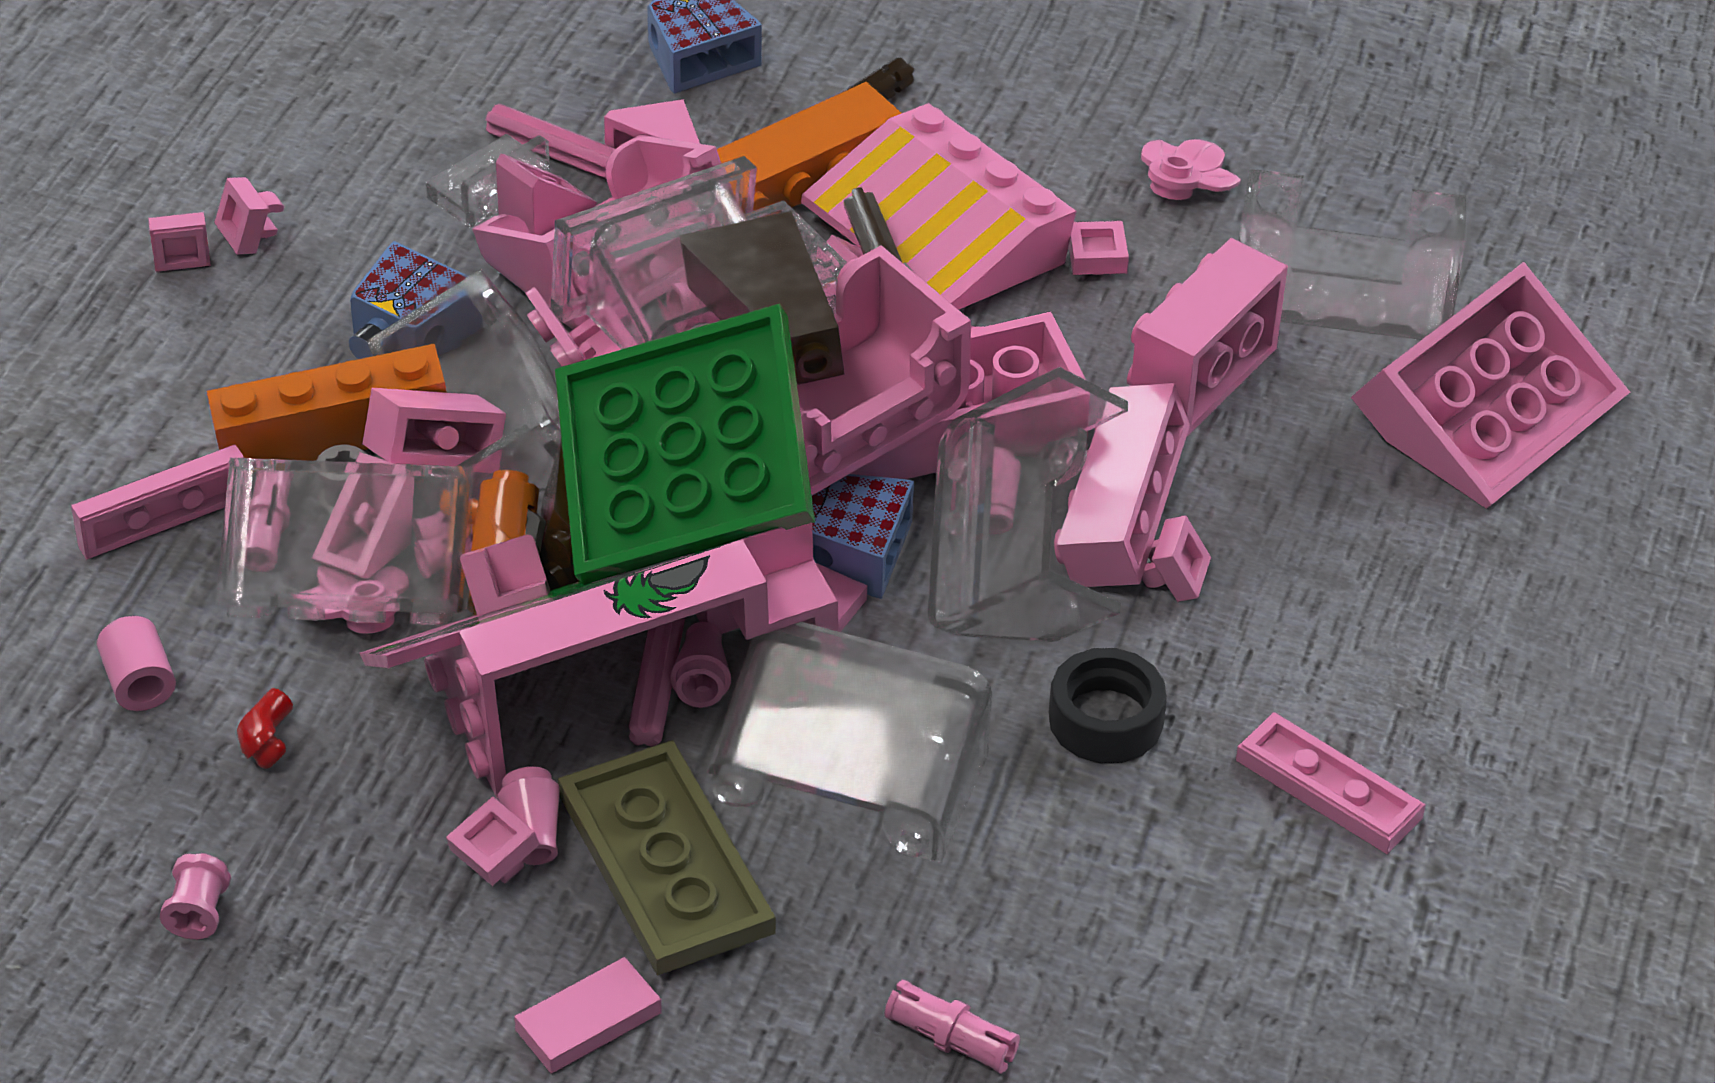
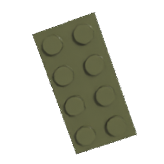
M673 740L558 778V785L560 787L559 797L657 976L776 934V917Z

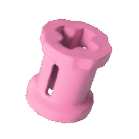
M204 853L184 854L177 859L174 865L172 875L176 880L172 897L167 899L161 908L160 921L174 935L186 939H203L214 934L218 926L219 916L216 911V905L219 895L227 890L231 875L227 871L226 864L216 857Z

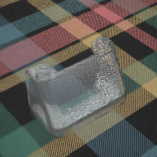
M482 269L367 340L372 356L435 344L447 393L479 395L506 413L502 438L456 467L419 465L422 477L416 480V485L424 500L433 510L440 506L443 508V501L451 491H457L479 500L481 482L492 479L493 472L498 470L523 472L529 476L528 482L535 484L539 488V492L545 491L561 440L556 381L534 335Z
M799 622L751 639L705 776L706 797L721 801L732 807L754 806L762 801L768 787V782L882 813L884 814V833L896 850L910 857H921L942 863L988 757L992 705L991 686L984 676L967 666L805 622Z

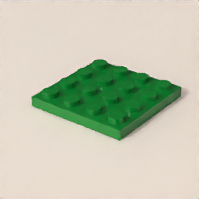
M780 303L555 369L574 575L582 585L782 527L788 530L815 522L788 315Z

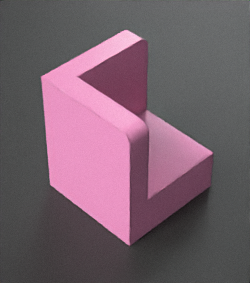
M530 534L464 553L460 557L477 616L548 595L550 592L535 539Z

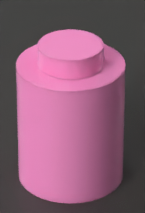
M128 616L114 620L101 631L97 639V648L119 705L132 711H144L165 702L174 692L176 680L155 625L147 618Z

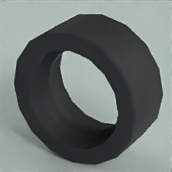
M1092 648L1074 654L1058 667L1051 682L1049 700L1050 730L1062 747L1079 758L1093 762L1123 763L1143 756L1157 744L1164 727L1167 703L1165 680L1153 664L1133 652L1118 648ZM1111 690L1126 694L1138 702L1143 710L1137 715L1123 720H1101L1086 715L1077 709L1072 701L1079 695L1091 691Z

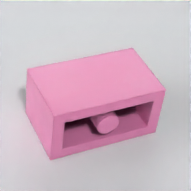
M372 388L363 445L385 461L394 464L497 470L506 413L479 395Z

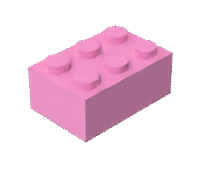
M1230 238L1214 254H1207L1199 263L1197 270L1182 284L1176 283L1168 292L1165 300L1151 314H1143L1135 324L1131 335V342L1134 344L1133 364L1127 376L1128 385L1175 383L1190 424L1188 436L1277 349L1288 265L1233 238Z

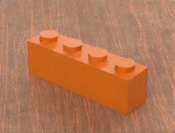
M864 82L717 149L740 222L779 214L802 204V194L889 118L902 114V112L869 83Z
M435 344L208 390L207 396L219 450L236 445L244 456L246 475L257 473L260 465L266 461H281L289 466L315 461L325 449L335 445L346 444L356 446L362 450L369 449L363 445V438L372 388L447 393Z

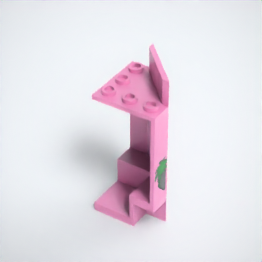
M812 523L788 530L782 527L584 585L579 581L552 590L548 595L481 616L474 615L360 652L359 654L365 666L391 668L432 654V656L424 658L430 684L436 693L445 691L448 697L445 700V709L455 735L465 733L469 740L465 744L471 769L477 779L486 776L496 798H498L506 771L494 680L696 614L700 622L714 624L720 629L721 634L740 628L746 640L782 628L817 690L840 683L838 601L813 560Z

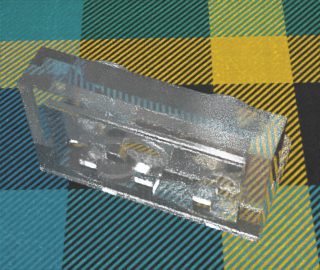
M506 133L426 181L427 198L468 228H472L488 217L498 213L496 161L500 154L503 153L550 172L549 142L538 135L522 145Z

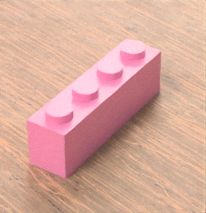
M1175 383L1111 387L1102 411L1098 412L1095 417V433L1090 448L1085 450L1082 455V471L1076 489H1072L1069 493L1068 512L1063 527L1057 530L1054 539L1057 561L1065 565L1073 588L1136 585L1141 582L1190 428Z

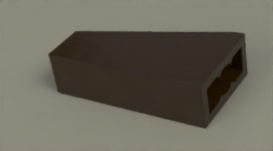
M792 211L679 235L688 287L720 320L780 303L788 315L797 385L845 375L839 327Z

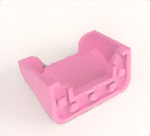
M638 135L616 148L607 161L605 173L612 197L543 236L531 234L526 223L517 216L505 214L494 216L472 229L480 252L489 265L525 293L535 286L556 317L571 329H575L613 301L616 302L625 317L666 294L668 287L677 285L680 279H686L679 235L740 222L716 146Z

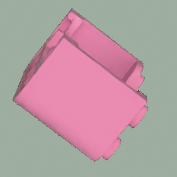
M882 245L859 258L850 260L843 266L838 275L836 313L833 315L839 327L845 375L797 385L811 495L816 494L946 419L961 406L968 394L970 385L971 320Z

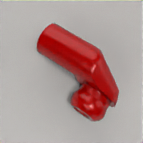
M271 688L242 718L237 728L241 752L247 759L252 756L263 769L271 768L286 753L285 743L278 739L274 733L276 732V727L293 710V703L283 691L277 688Z

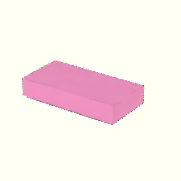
M623 957L514 1016L515 1030L552 1074L661 1014V998L631 963Z

